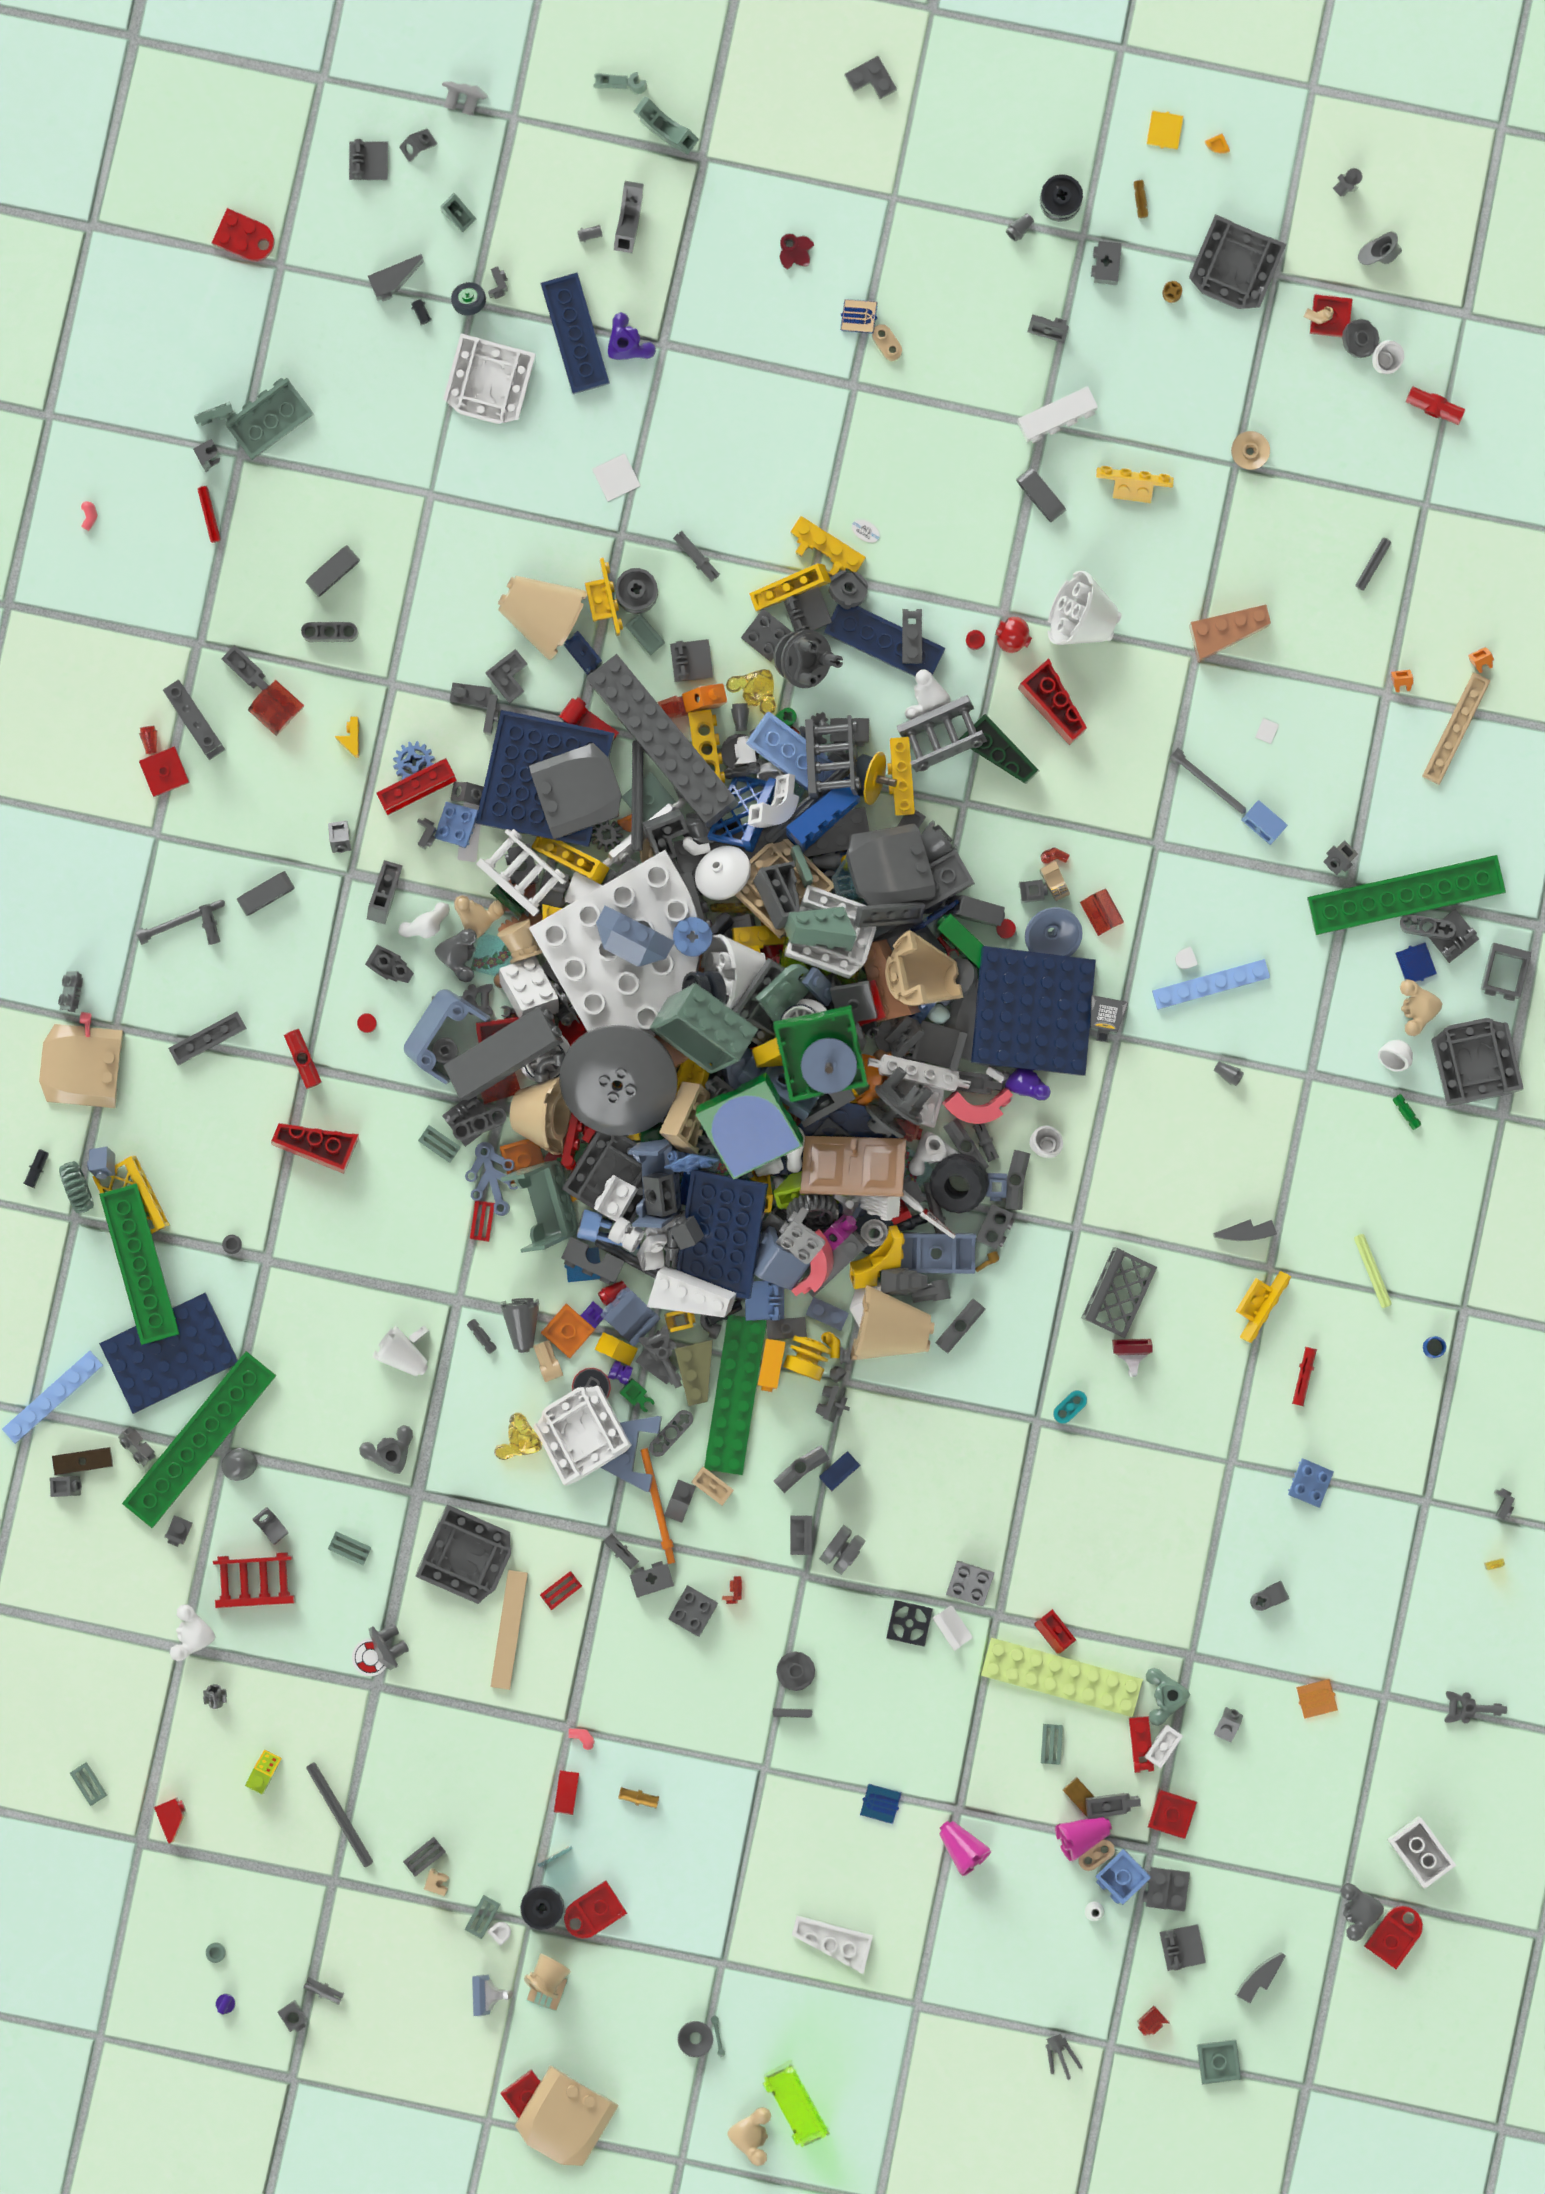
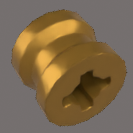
M1177 281L1166 283L1162 292L1165 301L1169 303L1177 302L1182 295V286Z

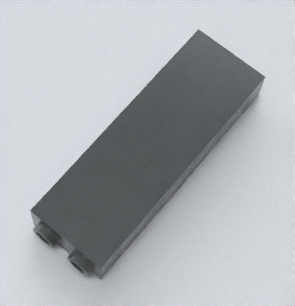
M538 1006L443 1065L459 1099L469 1101L563 1043L561 1038L562 1032L558 1026H555L552 1020L554 1019L552 1012L547 1008Z

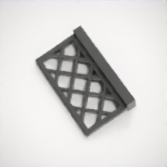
M1113 1247L1081 1318L1126 1338L1157 1267L1119 1248ZM1124 1256L1131 1259L1132 1268L1123 1270L1121 1263ZM1142 1266L1150 1268L1148 1276L1141 1279L1137 1268ZM1135 1270L1138 1280L1128 1284L1125 1273ZM1122 1274L1125 1285L1115 1288L1114 1278ZM1139 1283L1142 1290L1139 1295L1133 1296L1129 1286ZM1127 1288L1130 1298L1120 1301L1117 1291ZM1114 1292L1117 1303L1107 1306L1105 1298L1108 1294ZM1131 1301L1134 1308L1132 1312L1125 1314L1121 1304ZM1118 1305L1122 1316L1112 1319L1109 1309ZM1106 1310L1109 1321L1104 1323L1097 1321L1096 1318L1099 1312ZM1123 1318L1125 1327L1123 1332L1116 1330L1114 1321Z

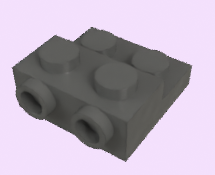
M1150 1867V1871H1146L1151 1876L1147 1881L1148 1889L1143 1892V1902H1146L1145 1906L1185 1912L1190 1872Z

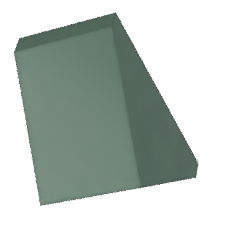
M455 193L440 206L441 212L462 232L476 220L475 216Z

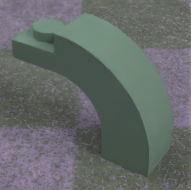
M645 96L633 111L640 118L639 121L650 131L687 155L699 141L690 129L673 121Z

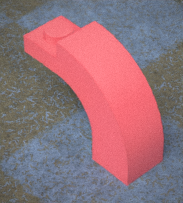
M1005 1087L989 1102L982 1105H973L968 1103L958 1091H954L942 1102V1105L962 1121L983 1124L1002 1116L1003 1112L999 1107H1005L1009 1104L1013 1094Z
M820 1229L814 1233L825 1240V1245L810 1262V1274L798 1282L791 1290L795 1296L801 1292L806 1294L811 1289L816 1292L832 1272V1248Z

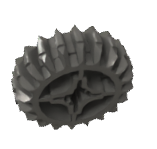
M799 1195V1198H793V1201L789 1202V1206L786 1207L787 1221L794 1211L798 1213L802 1207L809 1212L803 1219L802 1224L812 1231H817L818 1229L826 1230V1227H831L836 1222V1219L839 1218L838 1203L830 1195Z

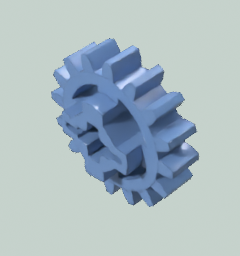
M416 741L415 746H412L411 742H408V747L401 745L402 751L396 750L398 757L393 758V761L397 763L393 765V768L398 770L396 772L397 776L403 775L402 779L411 776V774L405 772L406 770H410L415 774L421 771L423 766L427 768L434 763L431 762L435 760L434 756H430L432 750H426V744L420 747L418 741ZM415 751H419L424 755H418ZM414 759L417 761L416 766H412V760Z

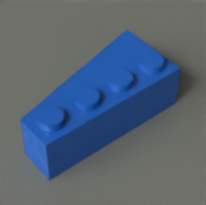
M851 787L830 789L827 795L820 797L812 807L808 808L786 827L788 839L794 845H799L802 853L805 852L860 803L859 795H854Z

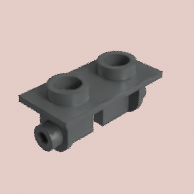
M127 1428L118 1437L123 1448L128 1449L133 1454V1459L138 1464H142L143 1467L156 1456L154 1454L155 1451L147 1442H144L141 1446L138 1444L143 1438L135 1428Z

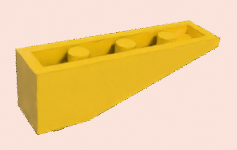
M817 563L753 591L749 595L755 611H760L763 608L765 609L787 600L789 596H797L818 586L819 588L831 583L825 564Z
M537 837L531 846L535 851L599 884L603 882L610 869L601 861L561 841Z

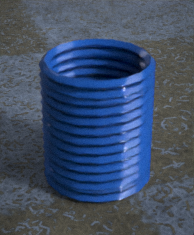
M1435 1336L1426 1339L1422 1348L1427 1357L1438 1358L1444 1355L1447 1346L1441 1337ZM1432 1339L1438 1340L1442 1345V1350L1437 1356L1431 1355L1427 1349L1428 1342Z

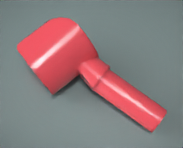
M81 1012L79 1023L85 1024V1036L90 1037L91 1014Z

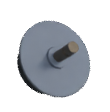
M826 1038L814 1042L807 1048L802 1057L801 1070L805 1081L813 1089L822 1093H836L845 1089L852 1082L856 1074L857 1063L853 1051L848 1045L837 1039Z

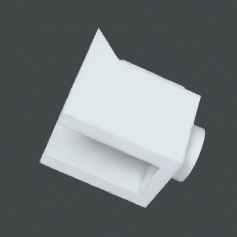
M749 736L738 737L737 744H734L736 759H738L735 766L749 765L756 762L755 750L746 744Z

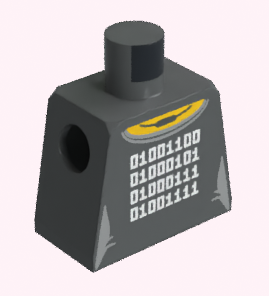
M1091 996L1090 1028L1098 1030L1096 1041L1108 1043L1109 1032H1118L1128 1002Z

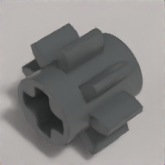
M210 1685L207 1687V1691H203L204 1705L209 1704L210 1708L218 1709L223 1706V1703H227L226 1689L221 1690L220 1685Z

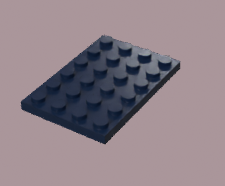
M692 1169L685 1217H695L704 1237L696 1245L680 1249L676 1270L736 1293V1297L750 1299L768 1184L742 1178L733 1180L732 1176Z
M206 1292L173 1308L179 1335L141 1345L137 1328L134 1326L99 1343L132 1414L234 1366L238 1361Z

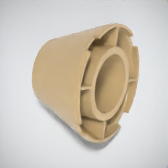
M560 1076L518 1090L512 1099L510 1107L512 1129L551 1154L563 1153L572 1113L561 1093Z

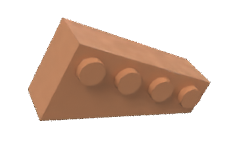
M1267 605L1190 622L1189 628L1198 663L1269 627L1271 621Z
M886 939L872 942L864 964L867 981L876 980L887 1017L878 1021L920 1012L918 1006L906 1005L896 1000L887 986L886 962L888 956L891 957L892 950Z

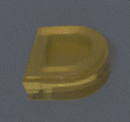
M1504 1558L1484 1562L1486 1570L1505 1566Z

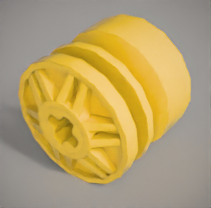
M794 1336L793 1341L800 1343V1347L790 1346L797 1354L796 1356L787 1355L782 1367L820 1381L825 1369L818 1365V1361L828 1362L829 1359L822 1357L821 1354L823 1352L831 1355L832 1350L814 1339Z

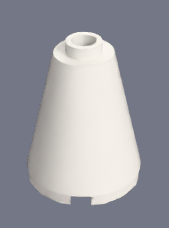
M394 1326L393 1329L391 1328L378 1344L380 1346L379 1352L375 1350L372 1356L375 1360L416 1377L419 1374L422 1376L428 1368L426 1358L397 1326Z

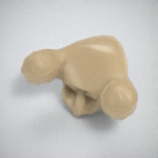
M464 895L456 897L454 901L455 910L461 919L464 929L474 930L477 938H480L492 923L505 912V906L499 900H495L490 904L488 910H485L482 905L469 900Z
M1407 979L1401 982L1400 990L1402 994L1410 997L1404 1000L1401 1010L1406 1017L1413 1018V1020L1405 1024V1032L1409 1036H1416L1440 1012L1443 1004L1437 996L1422 989L1415 981Z
M764 2107L756 2109L749 2117L734 2124L727 2132L731 2142L744 2152L750 2162L756 2166L764 2165L767 2161V2154L763 2150L757 2149L763 2146L768 2138L765 2127L760 2125L766 2124L771 2120L769 2109Z

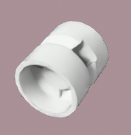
M620 1217L613 1225L608 1239L617 1244L622 1243L623 1248L634 1252L640 1244L645 1230L639 1227H632L631 1222Z

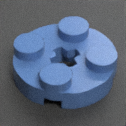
M685 918L674 929V944L678 951L686 956H699L706 952L711 945V929L700 918ZM691 931H695V935H698V939H695L693 943L687 938Z

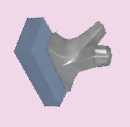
M832 1195L833 1198L841 1203L839 1217L845 1214L847 1216L851 1215L855 1219L857 1218L862 1209L860 1207L861 1196Z
M489 1975L472 1976L473 2016L489 2015L498 2001L502 1999L510 2000L513 1997L512 1990L497 1988L492 1980H490Z

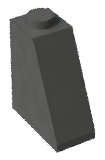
M955 895L946 900L943 914L948 916L951 914L956 918L990 926H1001L1005 918V907L965 895Z

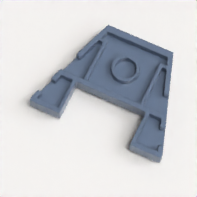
M655 1416L620 1422L631 1447L600 1468L645 1492H650L653 1475L633 1472L639 1431L660 1434L662 1417Z

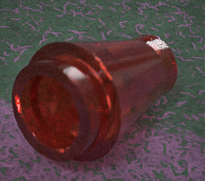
M155 725L140 727L139 736L146 754L157 753L158 730L155 729Z

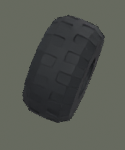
M963 1153L950 1154L941 1162H938L931 1173L929 1183L932 1198L941 1208L951 1213L969 1212L978 1207L985 1198L989 1187L988 1174L982 1163L973 1156ZM955 1175L963 1177L967 1181L969 1189L967 1191L954 1189L950 1184L949 1177Z

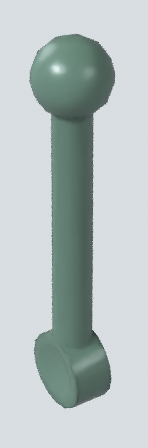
M712 2016L711 2022L714 2024L719 2049L717 2054L719 2057H723L725 2051L722 2049L717 2024L719 2019L717 2016Z

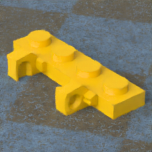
M802 516L799 517L790 531L791 534L798 538L797 542L800 544L796 550L797 555L802 557L809 547L812 550L815 548L831 559L830 561L834 564L828 574L832 577L840 570L845 571L846 569L852 573H857L866 559L864 555Z
M767 926L732 929L734 941L759 953L760 949H763L764 946L783 945V947H787L788 940L785 936L779 939Z

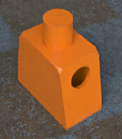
M723 683L697 687L682 694L686 713L716 709L727 703ZM698 697H699L700 700H699V702L697 703L696 700H695V698H698Z

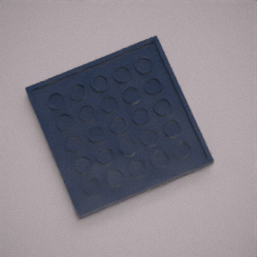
M501 710L476 824L503 830L509 829L510 831L514 829L522 834L590 847L594 826L558 839L553 838L529 766L592 743L610 758L615 734L613 732Z
M982 946L971 1063L1086 1076L1091 996L1093 995L1096 960Z

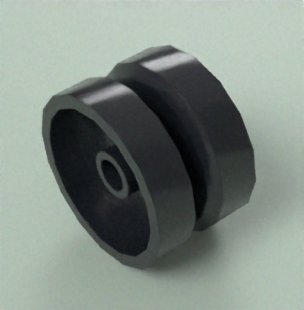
M1065 174L1049 178L1042 187L1039 199L1040 208L1044 215L1057 222L1068 221L1074 218L1080 211L1083 200L1081 185L1072 176Z
M696 971L686 974L683 979L682 990L696 983L723 1004L726 1003V984L723 976L718 971Z
M537 1885L529 1889L523 1896L520 1905L521 1916L524 1922L531 1928L537 1930L550 1929L562 1917L564 1911L563 1898L553 1887ZM541 1903H544V1906H546L544 1911L539 1909Z

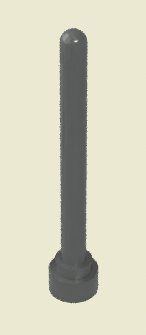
M1177 748L1168 759L1173 764H1181L1241 814L1246 813L1245 806L1189 762L1180 748Z
M224 900L211 903L212 911L225 906ZM194 910L151 929L141 928L136 930L141 945L148 943V940L154 935L200 917V910Z

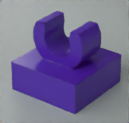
M594 1301L580 1315L594 1328L604 1319L601 1316L603 1309Z

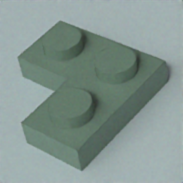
M227 402L194 415L196 424L201 423L203 426L211 423V418L219 417L222 420L230 417L233 408L231 403Z

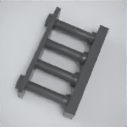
M179 679L163 689V692L209 761L226 750Z
M968 695L896 726L901 737H909L910 745L916 757V760L910 762L915 772L925 771L932 765L971 748L980 747L984 742H987L982 730L976 732L969 714L974 709V706ZM959 715H962L970 735L961 740L958 739L951 721ZM941 723H944L952 743L941 748L933 729ZM923 731L927 732L934 752L923 756L916 739V735Z
M847 715L848 724L821 727L816 725L813 719H805L808 794L812 800L819 799V792L827 789L851 787L852 793L858 795V788H861L860 777H857L855 733H858V724L851 715ZM848 732L849 742L827 745H819L817 743L816 737H819L820 734ZM849 750V761L820 764L817 760V755H820V753ZM850 769L849 780L818 781V774H821V771Z

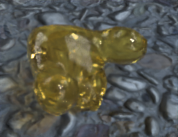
M761 669L742 676H732L727 680L725 686L731 693L739 692L743 689L742 696L746 703H748V706L759 705V711L763 715L766 712H775L774 679L770 670Z
M515 1412L509 1419L508 1437L510 1443L497 1445L494 1453L497 1458L502 1460L510 1459L514 1456L530 1455L542 1449V1442L530 1426L526 1416Z

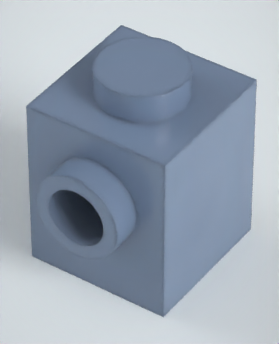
M107 1146L89 1149L88 1171L98 1179H106L108 1176L115 1175V1153Z

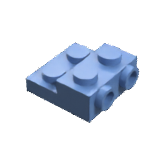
M1125 1849L1095 1876L1098 1879L1096 1881L1103 1890L1107 1888L1111 1893L1110 1897L1112 1900L1122 1905L1151 1878Z

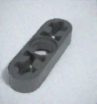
M1412 914L1404 915L1400 919L1401 930L1408 934L1441 940H1451L1456 935V927L1450 921ZM1412 920V924L1418 925L1417 921H1420L1419 930H1416L1417 926L1410 925V928H1406L1404 922ZM1427 922L1432 923L1434 926L1430 932H1425L1422 929L1423 925ZM1437 924H1439L1440 929H1446L1449 926L1452 932L1445 935L1443 930H1438L1439 934H1436Z
M687 1410L679 1411L660 1434L654 1438L649 1445L652 1455L656 1457L664 1455L693 1423L691 1412ZM681 1414H688L690 1422L688 1424L684 1422L680 1426L684 1429L680 1432L679 1428L672 1423L676 1421L678 1424L681 1420L679 1416ZM668 1428L676 1429L677 1436L674 1439L666 1437L665 1432ZM662 1435L670 1444L667 1446L664 1443L661 1447L663 1451L655 1453L653 1451V1444H659L662 1441L659 1437Z

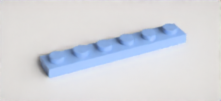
M1265 959L1156 989L1152 993L1157 1010L1269 979L1270 975Z
M91 1351L87 1352L3 1427L2 1430L16 1444L97 1372L103 1364Z

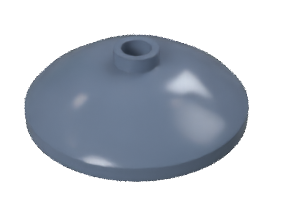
M1059 907L1048 908L1038 912L1029 921L1025 930V944L1030 952L1071 956L1080 946L1083 932L1081 923L1071 911ZM1049 928H1054L1053 931L1048 932Z

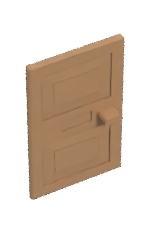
M805 1136L800 1194L903 1197L907 1140L898 1138Z

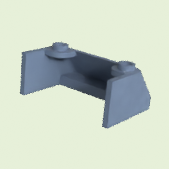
M448 989L440 990L405 1042L404 1053L421 1069L442 1083L448 1084L451 1082L450 1078L434 1068L436 1056L427 1049L447 1016L455 1021H460L469 1012L485 1022L490 1021L491 1017Z
M667 1139L638 1143L628 1151V1155H633L637 1162L642 1163V1177L655 1172L673 1174L677 1212L664 1217L647 1215L643 1186V1199L636 1206V1213L639 1215V1218L632 1223V1227L663 1228L675 1218V1215H679L681 1211L680 1172H673L671 1169L664 1168V1166L669 1164L667 1154L671 1151L679 1152V1150Z

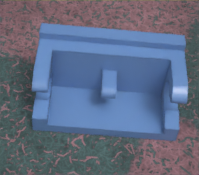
M1259 800L1241 820L1269 845L1288 826Z

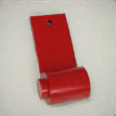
M579 697L576 700L572 698L558 716L565 723L613 732L615 734L614 740L619 735L617 730L590 712L585 707L587 703Z

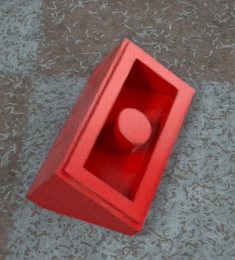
M1053 1609L1034 1623L1056 1654H1060L1076 1641L1075 1637Z

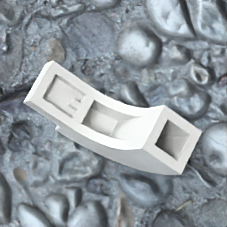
M785 774L776 776L775 794L772 804L759 803L751 805L749 808L748 825L758 828L774 826L786 822L794 814L799 800V796L793 794L795 775Z

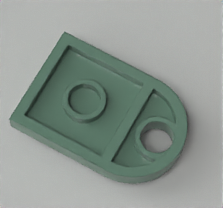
M793 964L788 966L755 997L772 1021H779L786 1009L796 1005L808 993L809 990L802 982L809 970L803 965Z

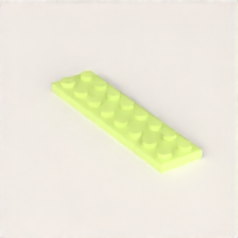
M992 1637L981 1672V1676L1130 1717H1133L1143 1681L1141 1678Z

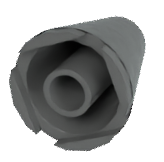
M934 820L928 824L921 834L929 864L955 849L956 851L958 850L957 845L953 846L950 843L953 840L939 824L935 826Z
M533 1298L512 1299V1303L507 1304L506 1300L500 1302L513 1348L518 1350L519 1353L529 1352L530 1348H533L539 1299H536L534 1302Z

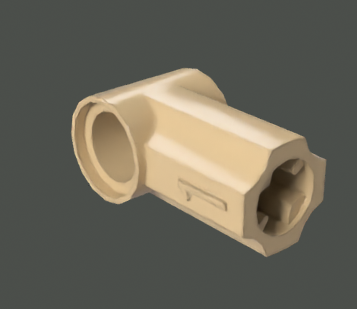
M549 1340L533 1346L540 1363L539 1368L544 1381L548 1382L563 1376L558 1359L555 1358Z

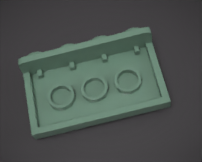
M280 378L273 384L274 387L272 389L262 391L257 396V400L253 403L249 401L242 407V411L238 414L233 413L226 419V427L251 460L255 459L314 415L288 378L284 380Z

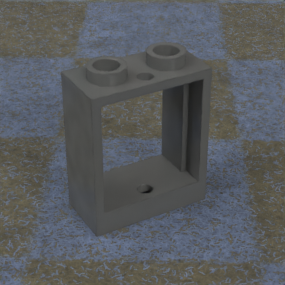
M1492 943L1480 989L1485 990L1484 994L1504 995L1503 998L1506 1000L1515 1001V998L1519 999L1532 952ZM1495 953L1522 960L1515 992L1488 985Z

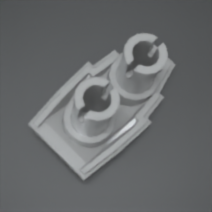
M451 81L442 82L441 84L448 89L444 107L455 110L459 94L464 93L467 97L462 112L474 116L478 99L484 100L488 98V95L477 85L471 86Z

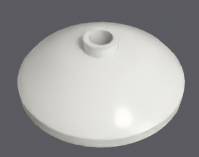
M721 846L713 849L701 859L695 872L697 888L704 896L713 900H723L734 896L742 890L749 879L751 872L749 858L741 849L734 846Z

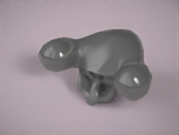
M472 929L462 930L457 935L441 942L435 948V953L439 960L453 970L458 979L463 982H471L474 978V971L465 965L467 961L471 960L473 953L476 951L473 943L476 942L477 935Z
M402 1425L397 1429L396 1435L398 1440L383 1438L377 1444V1450L372 1443L365 1442L359 1447V1453L364 1459L373 1461L392 1473L400 1474L406 1464L408 1447L413 1438V1430L409 1426Z
M1347 1883L1341 1887L1340 1893L1344 1899L1351 1901L1346 1903L1343 1916L1346 1917L1348 1922L1355 1924L1350 1925L1346 1933L1349 1940L1358 1941L1362 1939L1367 1929L1381 1917L1384 1907L1381 1902L1363 1893L1354 1884Z

